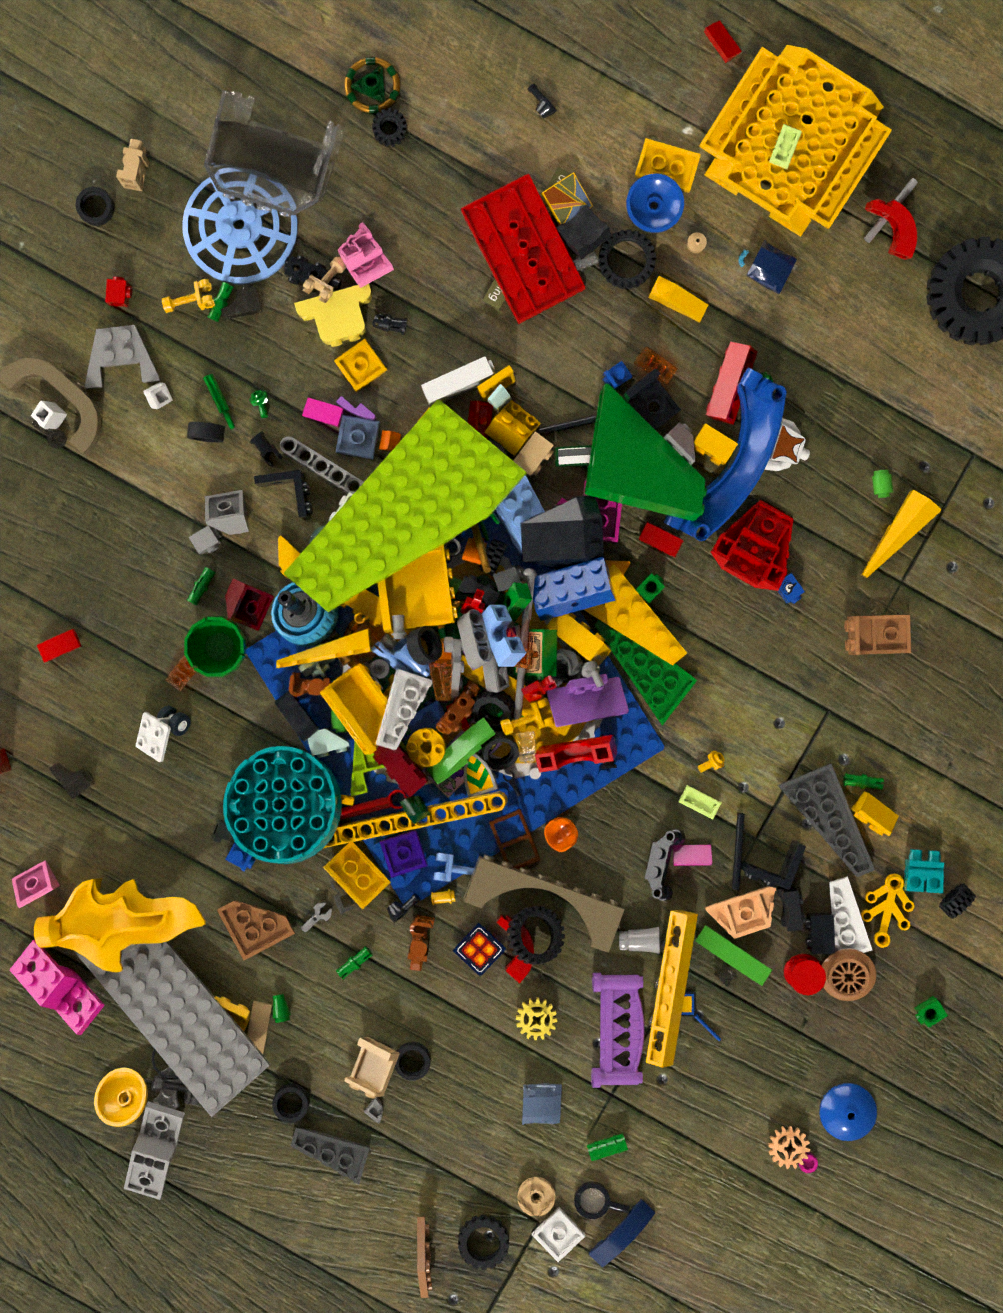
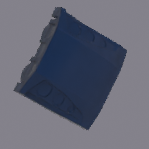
M764 240L746 276L763 287L780 294L797 259Z

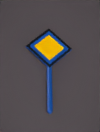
M685 992L681 1016L695 1017L718 1041H721V1038L696 1014V992Z

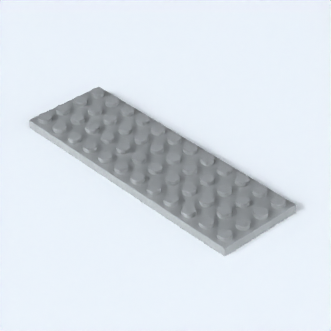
M168 941L163 943L131 944L121 951V964L123 966L121 972L105 971L93 964L85 956L74 951L211 1117L271 1065Z

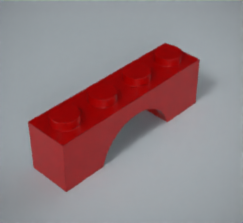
M607 735L539 746L535 753V758L540 773L558 770L564 765L577 761H592L595 764L614 761L618 752L614 736Z

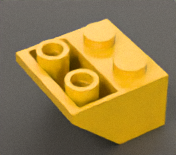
M510 400L495 416L485 433L515 456L541 423L522 409L520 405Z
M866 791L862 793L851 808L855 812L853 815L855 818L865 824L869 823V828L881 836L883 834L891 835L899 817Z

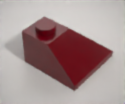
M233 578L225 595L228 619L259 631L274 596Z

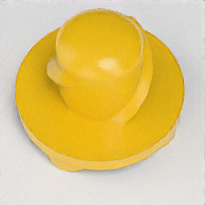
M422 728L410 736L406 748L409 757L414 763L421 767H430L442 760L446 752V743L438 731L431 728Z

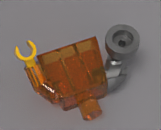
M360 610L347 625L343 637L369 629L372 642L371 650L373 646L381 650L375 645L379 640L365 622L369 617L362 618L360 613L363 610ZM373 652L338 657L343 666L352 660L356 664L365 665L369 669L370 675L379 679L387 676L390 669L389 664L382 659L372 661V659L378 657Z

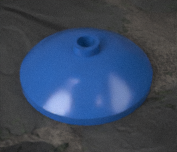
M645 175L639 178L628 192L626 199L627 213L631 221L643 231L660 233L669 230L679 221L683 213L684 196L682 190L672 178L666 175ZM651 203H656L658 207L656 209L651 208Z
M843 1083L834 1086L824 1095L820 1103L819 1115L822 1125L830 1135L839 1140L854 1141L864 1137L871 1131L876 1122L877 1107L873 1097L865 1088L853 1083ZM849 1113H854L852 1118H848Z

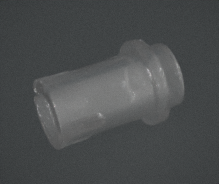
M592 252L582 260L576 257L573 263L577 271L582 272L584 268L598 264L599 261L596 253Z

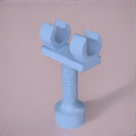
M437 853L436 861L446 862L445 873L434 872L433 880L449 882L451 881V872L472 875L474 868L452 865L454 855Z

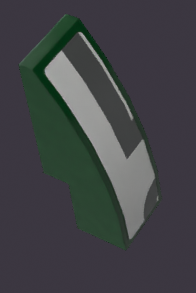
M592 445L554 448L555 467H588Z

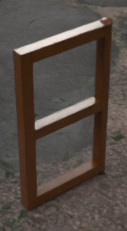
M520 808L488 821L502 857L506 862L509 861L503 848L524 839H529L535 857L513 866V868L520 869V867H525L541 860ZM519 814L526 834L501 843L494 824Z

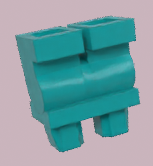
M910 849L909 859H905L903 890L943 893L944 862H941L940 851L928 850L927 861L922 860V850Z

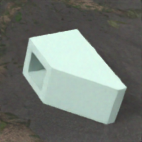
M328 728L320 729L308 738L312 756L317 755L318 758L328 756V752L336 750V753L347 751V747L351 745L349 740Z

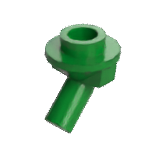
M257 390L251 394L249 401L253 406L258 405L261 418H267L268 413L265 403L269 400L267 392Z

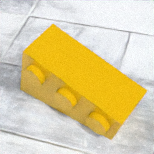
M573 613L551 619L546 627L549 630H557V637L586 660H593L600 666L611 652L604 643L605 639L598 633L593 635L589 631L591 628L583 621L578 623Z

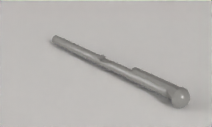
M532 568L525 569L522 575H526L525 583L528 584L532 600L522 613L520 640L526 654L518 662L514 720L522 718L523 693L521 689L524 688L529 622L532 614L534 579L537 576L536 571Z

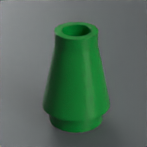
M284 994L272 996V1019L275 1020V1023L289 1021L291 1013Z

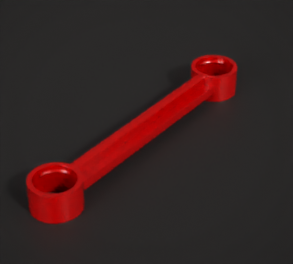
M394 790L388 797L343 807L340 820L391 807L402 810V806L397 807L392 804L393 796L397 793H402L405 799L409 797L401 790Z

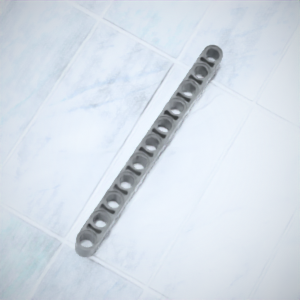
M285 437L281 440L280 448L286 456L347 494L349 492L355 493L350 491L352 483H359L360 486L364 483L296 439ZM287 443H294L293 450H285V446ZM305 452L311 454L308 461L301 460V456ZM324 462L327 464V468L324 471H318L317 467L320 463ZM336 473H343L341 481H334ZM453 538L444 544L445 549H447L450 543H455L458 546L456 552L450 553V557H456L461 552L459 541Z

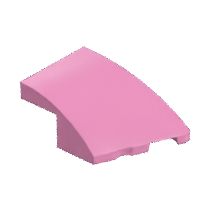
M363 222L360 223L359 230L354 235H350L347 241L338 249L344 264L360 288L394 270L391 262L383 254L382 248L374 240L371 231Z

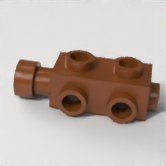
M471 681L466 683L463 687V692L455 699L436 724L438 731L448 735L453 731L456 733L462 726L461 720L464 717L467 718L474 710L472 706L475 701L472 698L476 697L480 692V688Z

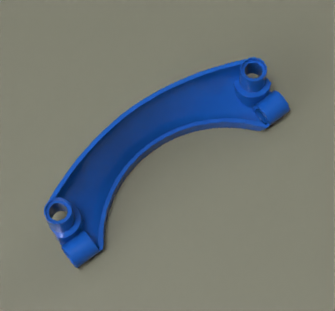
M750 368L746 369L737 386L741 406V427L738 445L723 471L707 486L706 496L702 503L705 505L703 515L699 516L695 522L667 515L664 523L677 530L680 529L699 541H705L735 513L757 484L772 454L780 430L785 405L786 389L783 386L762 377L763 375Z

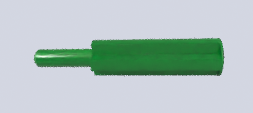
M209 374L203 379L219 413H223L229 428L232 430L235 428V425L228 412L230 409L214 375Z

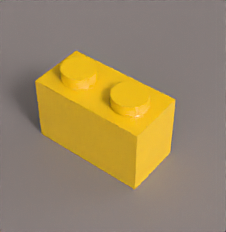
M705 423L694 440V451L700 455L705 453L711 457V462L719 466L720 464H726L738 443Z

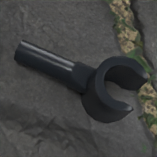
M510 771L512 774V779L507 780L503 774V779L510 783L517 797L520 796L521 793L514 780L515 774Z

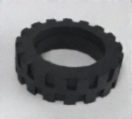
M482 1214L480 1217L474 1216L470 1221L467 1220L461 1228L458 1237V1249L460 1250L461 1257L465 1259L468 1265L471 1264L475 1269L487 1270L489 1267L491 1269L496 1267V1264L502 1263L503 1258L508 1253L509 1235L506 1227L502 1225L499 1219L496 1220L491 1215L488 1217ZM482 1227L495 1231L500 1240L497 1251L486 1257L472 1253L468 1246V1237L471 1232Z

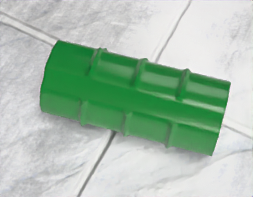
M623 1133L587 1144L591 1161L620 1154L628 1150Z

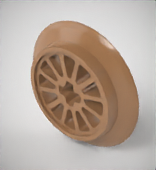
M841 949L829 955L822 964L826 973L824 989L836 999L843 1001L860 999L867 995L875 984V965L861 951ZM847 962V967H844L842 963ZM852 973V978L845 979V974ZM850 985L854 987V990H850Z

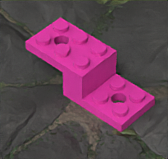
M32 940L10 968L11 973L41 1007L56 1010L77 1035H82L105 1006L72 968L58 965L44 948L38 947L35 940ZM36 963V969L32 972V966ZM82 1003V1009L78 1012V1005Z

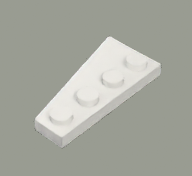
M400 669L396 670L376 745L392 750L397 749L408 729L411 719L417 713V708L423 702L428 688L433 684V680Z
M848 876L829 882L831 911L834 915L835 952L841 949H855L863 953L872 951Z

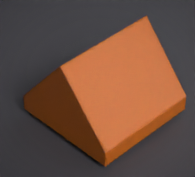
M382 430L379 450L391 452L400 442L401 434Z

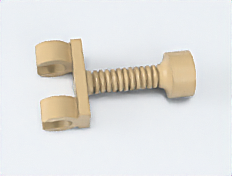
M335 257L330 262L331 269L321 280L310 275L309 279L304 282L303 287L305 288L302 291L310 294L313 288L320 291L319 296L321 297L319 300L327 303L333 295L334 288L328 285V283L336 273L341 274L347 268L342 258Z

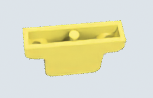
M369 284L362 288L356 285L333 292L332 297L329 298L327 303L319 300L321 296L294 303L298 315L304 321L315 319L323 343L336 347L345 340L350 342L357 341L365 333L366 326L360 306L370 302L372 292Z

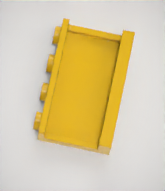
M355 664L320 691V694L364 754H372L377 750L376 747L378 745H376L388 697L384 696L381 692L380 684L375 680L373 681L369 669L365 665Z

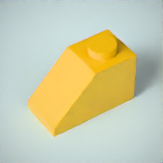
M280 536L278 538L279 566L282 568L280 572L283 574L301 553L283 536Z

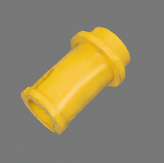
M448 889V891L431 892L432 904L448 902L452 904V902H456L455 891Z

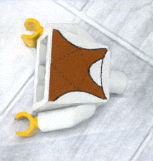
M782 418L775 446L764 470L780 471L789 468L791 464H798L799 459H808L810 451L803 448L806 440L801 436V432L794 422Z

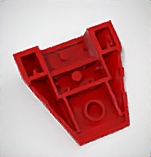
M759 500L718 537L710 553L721 569L754 588L778 591L787 574L786 567L787 559L789 558V542L791 541L793 518Z

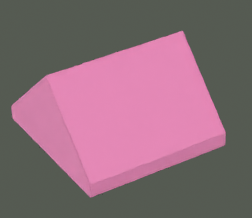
M46 861L12 878L16 902L19 908L60 886Z

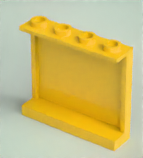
M444 544L424 554L378 583L383 630L386 633L393 632V615H404L405 630L455 623L454 618H458L457 607L452 604V599L455 598L454 587H450L449 581L453 579L452 569L447 566V560H450L449 548L445 549Z

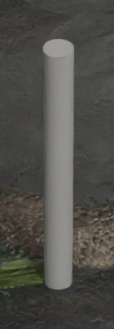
M912 178L895 200L902 203L917 185V180ZM880 217L864 237V240L870 243L887 220Z

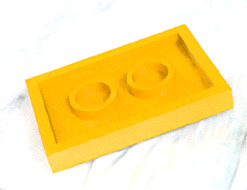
M645 138L634 177L641 178L648 174H663L672 178L682 191L690 193L701 154Z
M354 842L348 843L323 867L361 909H364L391 883Z

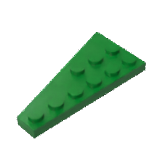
M598 620L594 626L605 639L606 644L663 726L696 683L697 679L676 663L674 665L667 663L601 620Z

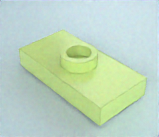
M784 124L769 163L787 169L802 131Z
M686 785L678 801L711 819H714L722 803L689 785Z

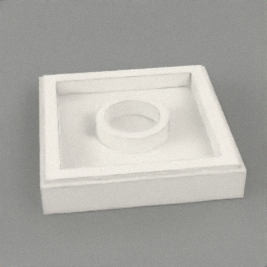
M560 1207L532 1232V1236L557 1262L566 1256L586 1236Z

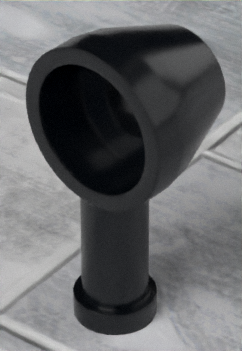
M535 83L529 86L528 91L539 101L535 110L543 119L557 112L556 108L541 93Z
M414 893L403 905L397 901L393 902L387 908L391 920L394 923L400 920L412 906L421 900L420 897Z

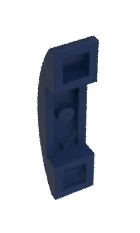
M642 1198L628 1212L629 1215L588 1253L601 1267H604L618 1256L639 1235L654 1216L655 1211Z

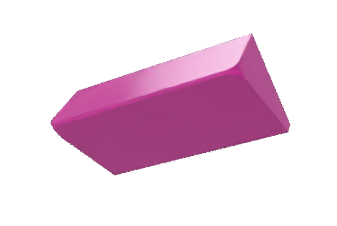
M674 845L673 865H712L711 845Z

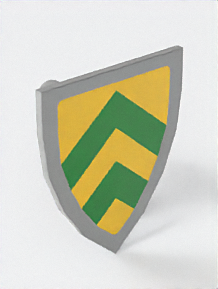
M475 753L467 759L469 762L464 766V782L468 797L499 789L496 775L480 755Z

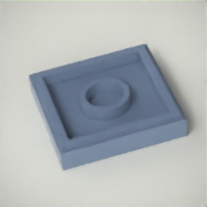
M342 415L336 453L374 460L380 421Z

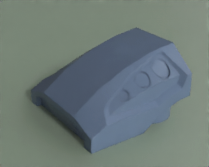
M523 1084L522 1125L530 1123H560L561 1084Z

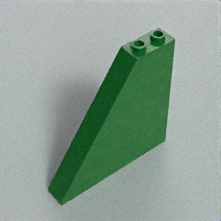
M605 383L599 394L584 494L695 522L699 516L703 515L705 505L702 504L707 492L705 479L609 384Z

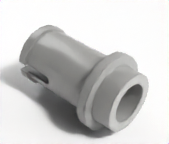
M393 615V633L391 635L393 639H405L407 632H405L404 615Z

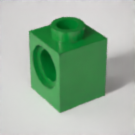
M651 573L635 590L648 604L664 589L665 586L662 584L664 580L658 574L653 575ZM648 582H653L656 585V590L653 593L646 590Z
M934 996L914 1008L917 1012L915 1017L921 1025H926L928 1028L948 1016L938 999ZM933 1009V1014L930 1017H926V1011Z

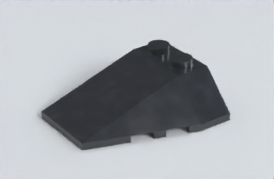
M593 496L573 497L570 501L556 505L553 509L542 512L520 523L522 558L524 562L562 569L604 557L602 517L596 498Z

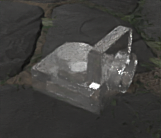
M535 732L516 733L515 738L519 749L518 758L520 762H533L536 760L535 753L537 751Z

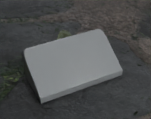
M492 652V659L483 665L486 690L498 693L509 687L507 667H499Z

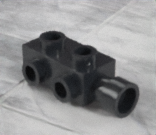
M299 255L297 258L291 256L283 268L288 281L295 285H299V282L304 284L314 272L318 273L316 278L319 280L328 272L324 265L320 263L311 264L308 262V259ZM296 265L300 266L298 271H294ZM333 277L328 285L334 287L333 292L340 289L342 279Z

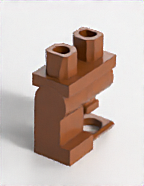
M292 672L289 692L295 697L301 696L304 693L320 695V691L332 683V678L304 679L301 678V673Z
M416 915L410 924L412 941L407 959L411 960V970L421 971L423 962H427L429 951L427 949L428 927L433 928L435 917Z

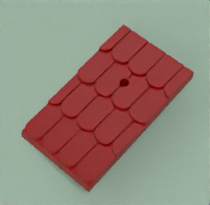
M529 173L461 208L464 219L518 324L585 290V285Z

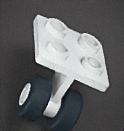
M169 705L159 711L157 718L148 712L143 713L136 742L138 749L158 762H163L170 732L176 736H181L188 731L191 724L189 716L182 712L176 713L177 709Z

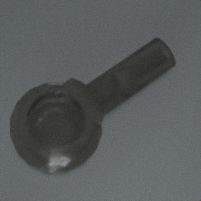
M36 420L32 422L33 427L47 436V442L52 448L60 449L65 446L67 437L63 431L44 429Z

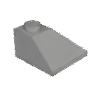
M679 422L664 439L692 465L695 462L692 430L685 423L682 425Z
M243 490L205 496L206 524L229 535L249 532Z

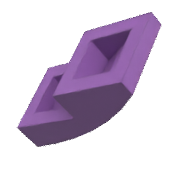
M342 396L336 401L340 407L357 417L369 420L376 419V416L362 403L357 408H354Z

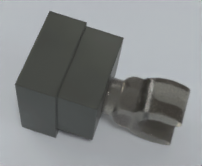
M218 819L212 834L213 841L221 843L222 839L234 840L227 829L225 821Z

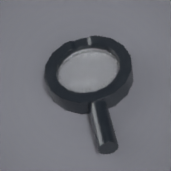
M589 1181L583 1183L574 1194V1204L577 1212L587 1219L600 1218L607 1213L608 1209L627 1214L629 1212L630 1206L610 1201L608 1190L598 1182Z

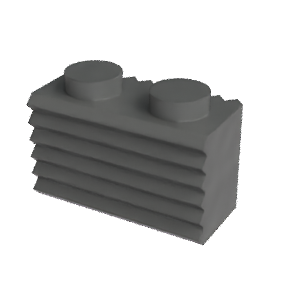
M515 567L508 570L505 569V571L498 572L497 574L494 573L493 575L499 593L508 590L514 582L521 583L520 581L524 580L520 569L516 570Z

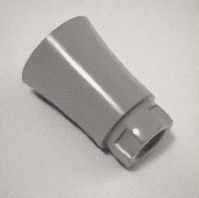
M659 927L619 931L620 950L629 949V951L660 954Z

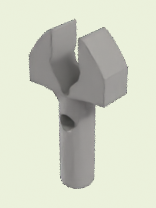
M318 902L313 907L315 914L301 926L304 932H307L320 919L327 921L331 917L332 907L327 913L320 914L321 908L327 902Z

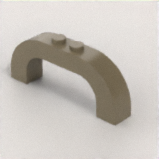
M36 358L19 359L4 367L0 371V381L10 390L16 392L25 381L40 377L46 379L72 402L80 412L81 423L79 429L70 438L69 442L85 455H88L93 450L101 435L102 420L97 405L85 393L86 388L79 382L76 384L70 380L72 376L64 369L60 371L50 363Z

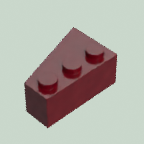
M398 745L396 750L378 746L377 750L373 752L375 754L372 756L379 765H384L388 776L392 780L395 779L401 791L409 797L428 782L429 778L411 760L400 745Z

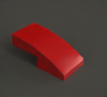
M648 522L639 537L640 541L674 558L683 543L682 539Z
M71 629L36 646L45 663L63 654H67L82 645L75 629Z

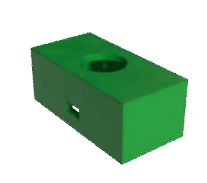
M514 582L497 604L506 606L512 622L517 620L532 600L528 584Z

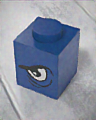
M792 573L785 576L778 590L785 603L792 602L793 604L802 598L801 594L805 592Z

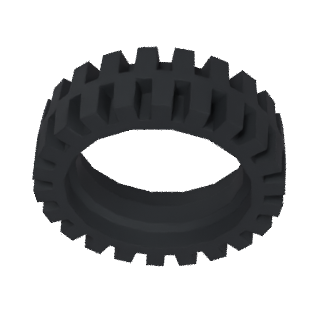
M627 229L626 231L620 230L617 233H613L612 237L603 243L599 253L601 274L608 283L610 282L613 286H618L620 289L639 287L649 279L655 268V248L644 234H640L636 230L631 231V229ZM624 241L638 244L643 249L646 257V264L641 273L630 278H624L614 273L608 259L611 249L616 244Z
M533 906L517 912L512 917L513 920L509 922L511 927L507 928V933H510V936H507V941H511V944L508 945L509 948L514 949L512 953L518 955L517 959L524 960L523 962L526 964L536 965L549 962L558 956L557 954L562 950L560 947L564 946L562 939L565 938V934L561 932L564 931V926L560 927L559 924L562 922L560 919H556L558 916L556 913H551L552 910L549 908L545 909L543 906ZM532 916L544 920L550 930V945L542 954L529 952L522 942L521 927L524 921Z

